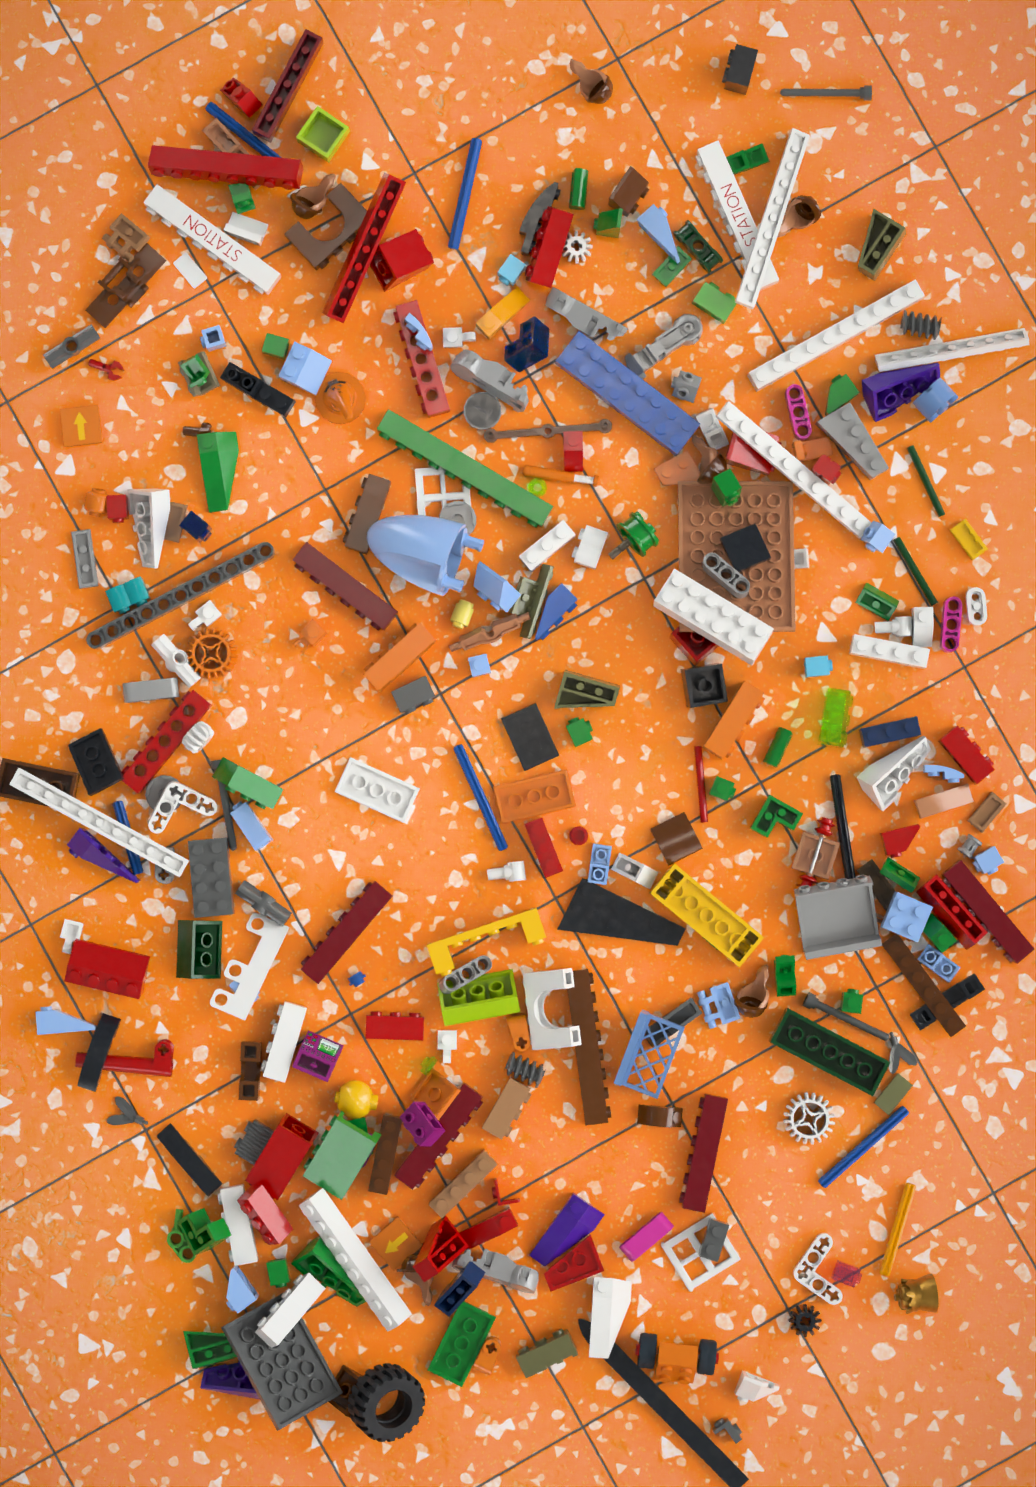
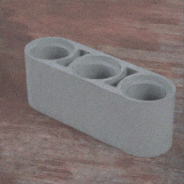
M716 553L705 555L702 563L703 570L734 597L740 599L746 597L750 589L749 581ZM713 560L716 562V566L710 567L706 562ZM723 572H728L731 575V578L724 579L722 578L721 574ZM742 584L746 590L738 591L736 586Z
M178 678L122 684L124 703L180 697Z
M482 955L456 969L440 980L439 989L445 994H450L488 972L492 967L491 959ZM478 961L485 964L484 970L478 967ZM462 970L468 972L469 979H465L462 976ZM446 980L452 981L453 988L446 986Z

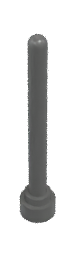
M864 85L860 89H781L780 94L781 96L860 97L864 101H872V85Z
M221 760L211 761V767L214 769V772ZM218 781L229 848L234 851L237 849L232 815L230 814L228 792L224 789L226 785Z
M810 992L806 995L802 1006L808 1009L817 1008L884 1041L889 1039L887 1033L818 1001L819 999L816 998V995Z

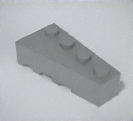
M850 402L816 422L815 425L827 437H830V440L853 461L869 480L889 469Z

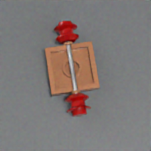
M824 817L821 820H817L820 825L814 829L819 834L818 836L803 831L792 869L804 872L806 875L799 876L802 881L801 884H796V886H812L814 883H817L813 875L829 880L840 846L839 842L826 839V836L833 835L830 831L831 827H835L832 824L833 820Z

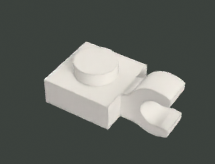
M462 327L443 328V348L463 347V342L476 341L475 332L462 333Z
M209 600L195 611L198 617L193 619L188 625L193 631L203 623L208 627L221 617L222 614Z
M68 919L64 920L60 938L65 939L62 952L71 954L73 941L81 937L83 923Z
M438 1030L437 1050H443V1063H451V1050H457V1030Z

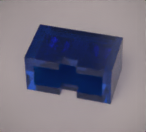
M192 510L179 525L199 543L202 541L206 542L212 535L211 526Z

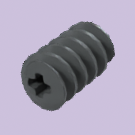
M904 310L900 329L903 330V335L910 330V334L913 336L915 331H917L918 337L925 333L926 339H928L930 334H933V340H936L939 335L942 317L939 321H937L936 315L931 320L929 314L922 318V313H918L915 317L914 311H911L907 316V311Z
M515 1052L510 1054L504 1070L507 1069L508 1076L514 1072L515 1079L521 1075L522 1082L528 1078V1085L535 1081V1088L539 1087L546 1069L543 1070V1064L536 1067V1061L529 1064V1058L522 1061V1055L515 1058Z

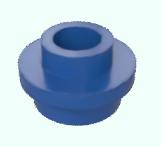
M360 971L348 978L349 986L354 985L356 988L364 983L363 978L366 975H363Z

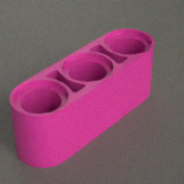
M792 384L785 392V400L793 435L797 440L804 441L811 435V423L803 389L797 384ZM792 389L797 390L799 397L796 399L791 398L789 391ZM800 408L803 411V416L796 417L793 414V410ZM798 427H805L807 435H799L797 432Z
M955 596L946 599L943 603L940 648L946 653L957 650L960 641L962 602ZM949 601L956 602L957 609L955 611L948 608ZM948 620L955 622L956 627L954 630L947 628L946 623ZM946 639L953 640L954 647L952 649H948L945 646Z
M661 1211L622 1243L619 1248L633 1262L665 1236L674 1225Z

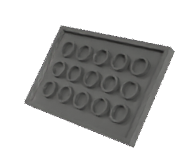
M282 1294L221 1327L277 1431L343 1393L302 1317L280 1344L273 1348L255 1333L259 1328L257 1326L259 1321L263 1317L267 1318L271 1313L269 1311L275 1303L279 1304L283 1299L281 1297Z

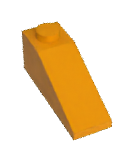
M516 287L476 322V327L490 340L530 302V299Z

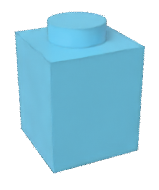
M510 254L497 272L499 281L506 286L509 284L514 286L526 269V264Z
M828 655L804 658L805 678L830 675V671H833L832 659L828 660Z

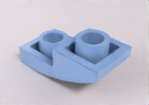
M409 313L405 318L406 327L414 333L418 331L415 340H417L416 344L421 349L431 351L433 346L427 332L420 322Z
M923 765V773H928V776H940V772H942L943 780L948 779V783H957L959 779L964 778L963 773L949 767Z
M593 843L588 874L589 883L607 885L612 846Z
M929 944L917 959L948 983L952 981L961 968Z

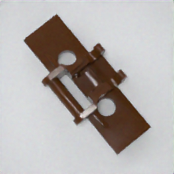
M148 243L137 252L133 261L127 263L120 257L118 259L119 262L110 272L97 282L104 290L85 311L104 328L114 320L126 305L132 308L149 290L146 283L167 261ZM138 266L144 268V274L140 277L133 273L134 269ZM126 267L128 269L126 277L119 285L110 289L107 285ZM110 295L118 296L119 301L117 304L111 305L108 303Z

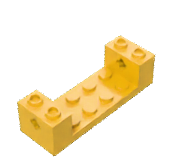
M675 863L649 892V894L670 909L738 967H741L764 939L760 933Z
M537 908L427 944L436 974L440 973L442 977L451 974L452 969L455 968L449 945L455 948L463 945L464 940L470 939V942L482 939V934L488 933L491 936L500 933V928L506 927L509 930L518 927V922L522 924L528 944L532 943L534 946L543 943V938H546V934Z

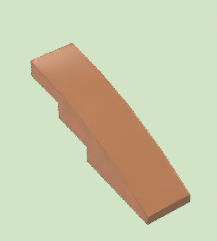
M217 118L202 130L220 152L249 154ZM256 185L252 187L256 191L261 185Z

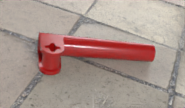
M168 1039L160 1040L155 1046L154 1058L108 1055L103 1070L172 1077L174 1045ZM163 1044L169 1049L165 1053H163V1049H160ZM77 1052L75 1067L82 1068L87 1053Z

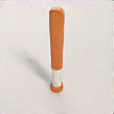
M525 465L522 472L525 477L571 483L593 484L594 487H597L599 478L598 475H594V477L582 476L572 472Z

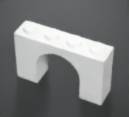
M572 968L524 973L523 986L526 995L525 1004L528 1012L527 1022L530 1029L532 1050L581 1045L579 1026L557 1027L548 1021L544 1013L545 998L552 990L574 987Z

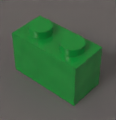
M728 469L713 477L711 489L721 506L724 507L726 505L732 506L738 502L742 487L732 470Z

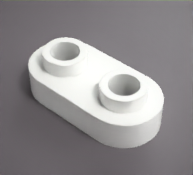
M974 587L969 589L965 596L967 618L972 625L980 626L987 620L986 596L981 588ZM973 594L978 595L977 601L972 599ZM975 613L980 614L979 620L974 619Z

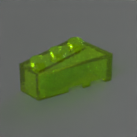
M826 688L818 745L839 749L846 745L848 735L846 734V727L850 723L848 711L849 707H852L853 704L851 691Z

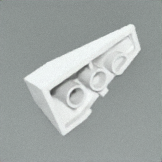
M158 488L127 489L129 515L133 514L135 522L133 530L138 534L139 542L137 546L142 566L158 568L170 512L169 490Z
M921 736L872 763L857 776L862 790L880 810L884 811L900 795L898 791L901 786L909 782V775L913 769H917L930 752L931 748L926 737Z
M594 1277L589 1358H609L631 1302L632 1282L615 1278Z

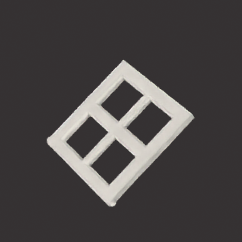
M432 467L415 469L418 515L426 516L425 502L442 501V509L447 505V501L463 500V502L471 506L470 489L462 485L463 492L446 493L445 470L440 467L438 470ZM440 475L441 493L424 494L423 476Z
M713 1213L665 1243L661 1242V1247L690 1292L741 1260L727 1235L723 1245L730 1255L729 1258L714 1267L711 1260L698 1255L701 1244L694 1233L707 1226L710 1217L716 1219ZM688 1238L696 1252L680 1262L672 1247ZM700 1257L708 1271L691 1280L683 1266Z

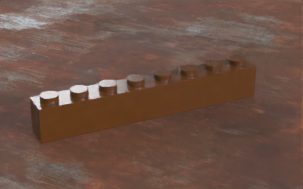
M588 969L574 970V987L567 988L572 1026H579L581 1045L575 1046L585 1126L608 1123V1118L612 1117L610 1106L606 1107L605 1100L609 1099L608 1087L603 1085V1080L606 1079L605 1068H601L600 1062L604 1060L603 1049L598 1047V1041H601L600 1030H596L595 1022H599L598 1011L593 1009V1003H596L595 991L591 992L590 984H594L593 973H589Z

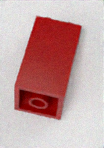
M286 1113L245 1181L250 1186L262 1184L272 1199L279 1200L319 1132Z

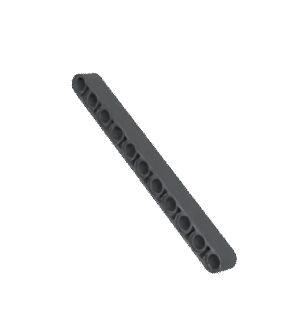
M262 542L90 632L86 638L89 647L98 650L271 560L275 555L274 547L268 542ZM265 546L271 548V553L268 556L261 555V549ZM248 555L254 557V562L251 565L244 564V558ZM231 564L237 566V571L234 574L227 572V567ZM213 573L220 575V580L217 583L210 581V576ZM196 582L203 584V588L199 592L193 590V585ZM179 591L186 593V597L182 601L176 599V594ZM162 600H168L169 606L165 610H161L159 607V603ZM145 609H151L152 615L148 619H144L142 616V612ZM134 618V626L127 628L125 625L126 619ZM115 626L118 629V633L111 637L108 634V630ZM95 635H99L101 642L94 646L91 639Z

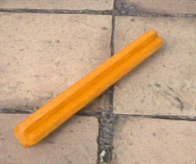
M905 1184L879 1271L881 1275L890 1276L916 1189L914 1184Z

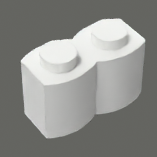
M586 525L585 529L581 528L578 539L581 540L579 547L575 546L571 556L575 558L574 563L595 570L608 532Z

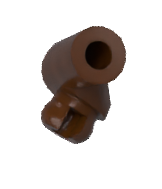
M203 422L201 427L184 426L183 435L197 437L198 434L211 433L212 425Z

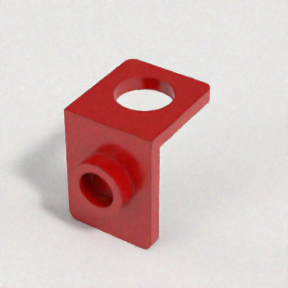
M494 1178L495 1187H492L493 1199L497 1198L498 1206L520 1202V1198L501 1201L497 1178Z

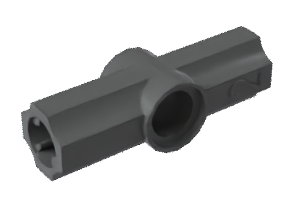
M91 324L72 337H67L61 344L49 350L43 356L50 367L54 369L69 358L79 355L82 350L101 338ZM71 342L77 344L74 351H68L67 349L68 344Z
M245 880L235 893L251 904V907L264 916L267 915L281 926H284L292 914L288 909L277 903L276 899L258 890Z

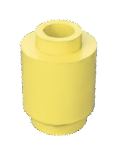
M460 599L459 603H456L450 621L453 622L452 626L459 629L468 627L474 612V604Z

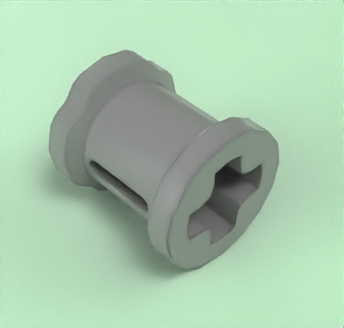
M968 834L967 840L957 850L972 859V854L978 846L982 845V842Z

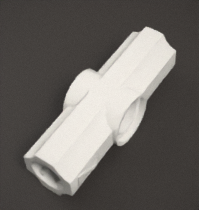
M165 634L151 644L165 660L166 668L171 672H175L189 688L201 678L199 672H194L195 668L189 666L190 662L186 652L178 650Z

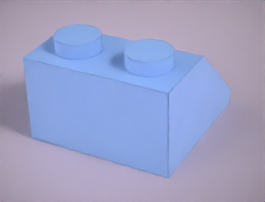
M294 341L278 376L281 380L317 395L332 360Z
M479 561L473 585L479 591L477 595L484 601L489 599L491 601L490 605L496 610L502 609L508 612L521 594L503 577Z
M233 1266L230 1271L226 1296L228 1301L226 1303L232 1311L239 1313L256 1301L259 1294L239 1266Z

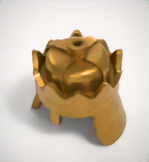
M932 1273L918 1279L901 1278L902 1284L898 1286L894 1294V1300L898 1301V1306L901 1310H906V1314L917 1312L918 1310L932 1313L938 1312V1289Z

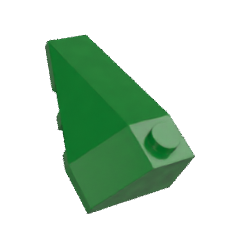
M237 432L198 434L197 441L209 513L226 511L229 508L239 454Z
M320 1236L311 1240L292 1260L291 1264L303 1275L310 1273L315 1279L322 1282V1286L334 1289L339 1297L358 1307L366 1302Z

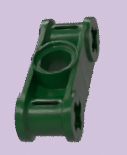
M689 220L685 221V225L678 231L675 230L673 232L676 239L686 247L708 274L715 265L723 262L720 254L709 245ZM695 243H701L703 245V249L697 251L693 248V245Z

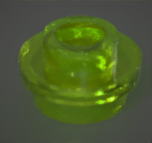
M535 478L530 481L528 490L535 496L541 497L547 491V484L543 479ZM535 484L541 485L540 491L534 490Z

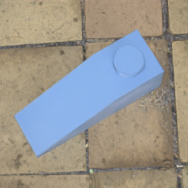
M653 204L637 218V222L678 264L680 259L666 217L668 214L662 207L657 208Z
M52 1006L40 1007V1011L35 1012L37 1035L96 1030L97 1027L95 1024L60 1010H52Z

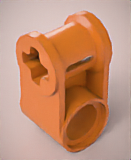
M526 1014L508 1017L507 1024L514 1048L520 1052L528 1050L531 1044ZM521 1037L523 1040H527L524 1049L517 1045Z
M490 1336L486 1338L473 1364V1369L489 1376L491 1375L501 1347V1342L497 1337ZM492 1342L495 1343L496 1348L489 1350V1345Z

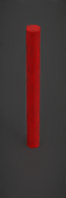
M694 746L700 822L704 823L708 822L702 746Z

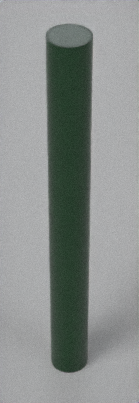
M914 445L908 447L909 455L938 517L945 515L944 509Z
M900 536L893 540L930 605L933 606L938 603Z

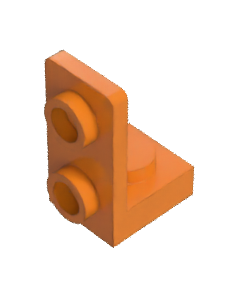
M830 437L805 442L799 440L792 443L794 457L800 462L818 459L823 454L827 457L833 455Z

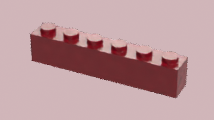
M305 29L252 129L254 135L269 143L272 142L324 44L323 37Z
M308 542L303 545L293 558V561L296 563L294 565L295 568L302 573L307 571L311 574L309 578L316 584L321 582L326 586L325 591L332 596L337 594L341 597L340 602L348 608L350 605L356 609L354 613L362 619L367 617L371 620L370 625L376 630L382 629L385 631L398 614L397 610Z
M958 860L941 874L944 877L942 881L949 889L953 888L956 892L954 895L961 903L964 902L967 905L968 911L974 917H977L982 927L993 937L991 941L997 948L1001 946L1005 951L1004 957L1010 963L1018 964L1035 950L962 860Z
M374 881V883L369 882L364 887L363 891L365 893L361 898L357 896L350 904L352 909L348 913L346 911L343 912L338 918L340 923L336 928L332 926L326 933L328 937L325 941L322 942L320 940L313 948L315 953L311 957L307 955L301 962L303 967L300 970L317 984L323 980L393 897L377 881Z
M465 1082L460 1087L461 1091L438 1120L445 1132L431 1147L419 1146L417 1144L394 1176L413 1190L415 1186L417 1188L421 1186L425 1180L423 1175L426 1171L430 1173L437 1164L434 1162L438 1156L442 1158L448 1150L446 1147L450 1140L452 1142L455 1141L460 1134L458 1129L461 1125L465 1127L472 1117L469 1115L473 1109L477 1111L483 1104V1101H481L483 1096Z
M706 1093L704 1097H700L698 1108L701 1109L700 1116H696L694 1127H697V1133L692 1135L690 1146H693V1152L688 1154L687 1165H690L689 1172L684 1174L683 1184H686L685 1191H681L679 1203H682L681 1207L683 1209L705 1213L728 1098Z

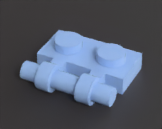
M728 982L711 987L712 996L706 997L704 990L697 992L699 997L698 1003L699 1006H702L705 1014L704 1020L708 1023L709 1029L717 1027L715 1023L717 1018H720L722 1025L741 1019L738 1009L734 1005V998ZM714 1001L718 1012L712 1014L709 1003Z

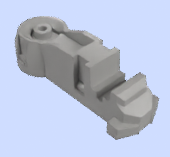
M552 287L547 296L545 306L565 316L573 327L593 338L598 330H603L604 327L607 328L606 332L609 333L607 339L610 341L614 340L617 336H624L628 330L622 324L555 287Z
M683 314L674 321L672 328L655 338L652 344L648 343L645 348L633 356L630 353L626 355L627 368L640 378H646L644 372L683 345H694L700 340L703 332L701 320L695 315Z
M464 349L456 355L450 365L452 372L456 376L477 385L512 406L514 411L518 413L524 412L529 402L527 386L523 385L521 388H513L514 384L511 382L516 373L510 372L498 362L482 359L481 356L471 350Z
M469 1249L453 1260L452 1267L457 1271H461L469 1261H472L486 1272L483 1276L484 1279L506 1285L524 1293L534 1294L539 1282V1273L536 1270L518 1265L508 1256L489 1251L488 1249L484 1250L482 1258H477V1261H473V1257L470 1256L471 1250Z

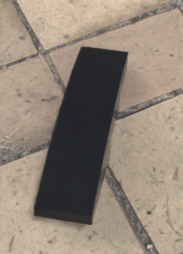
M170 1123L157 1135V1138L208 1197L223 1184L173 1124Z

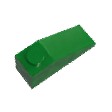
M618 208L599 213V217L594 219L593 229L597 230L596 235L619 238L623 209Z

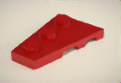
M591 1234L543 1273L550 1292L604 1271Z

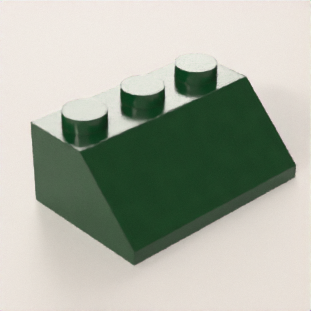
M178 920L176 978L221 979L223 921Z

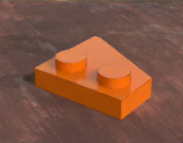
M688 450L654 468L662 486L678 485V481H697L700 477V472Z

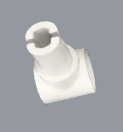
M912 616L895 617L892 621L875 622V633H892L896 637L913 636Z
M524 861L509 862L504 867L487 869L488 880L506 879L509 882L526 880Z

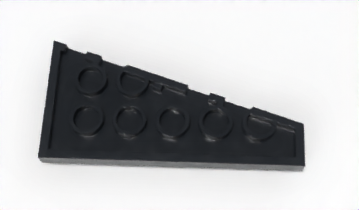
M584 878L581 879L557 930L678 946L686 929L594 883H589Z

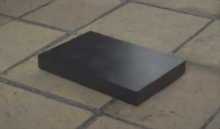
M536 703L501 718L524 771L559 756Z
M102 728L68 745L89 796H93L124 780Z

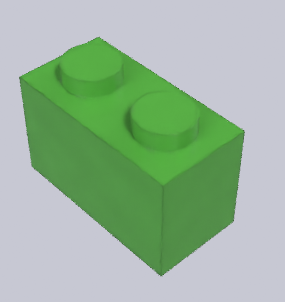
M705 282L692 304L724 324L737 305L735 303L736 298L727 292L724 294L719 291L720 288L716 284Z

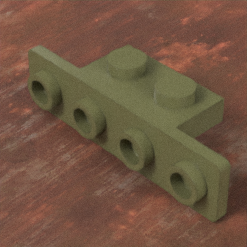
M542 564L537 581L520 576L516 590L521 596L510 608L509 613L516 614L517 616L529 613L531 619L523 623L520 637L531 639L535 633V624L541 614V605L547 595V587L553 577L554 566Z

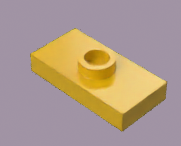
M966 518L950 529V532L972 561L988 550Z

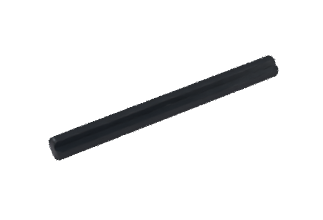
M840 774L830 776L844 875L846 879H853L856 876Z

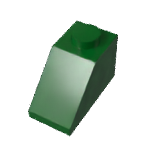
M839 374L831 380L832 384L829 387L825 410L826 416L845 405L860 393L847 374L844 376Z
M930 913L923 934L939 952L943 953L957 940Z

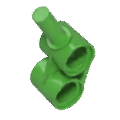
M176 1209L174 1228L171 1229L167 1236V1243L181 1261L190 1263L197 1255H193L192 1258H186L183 1254L184 1249H190L177 1223L183 1217V1209ZM172 1234H179L181 1242L174 1243L171 1239Z

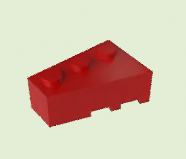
M446 1215L431 1225L413 1265V1268L423 1282L441 1272L469 1247Z

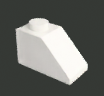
M914 607L911 609L912 645L932 647L934 628L933 607Z
M619 853L611 870L648 889L651 888L659 873L622 853Z

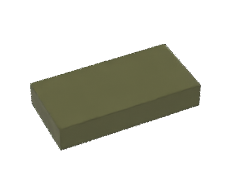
M897 1073L873 1103L890 1115L913 1085Z

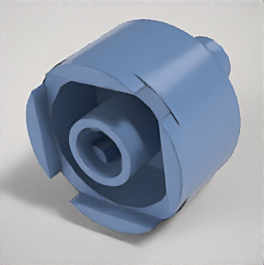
M940 377L913 404L931 423L946 411L949 404L951 405L959 396Z

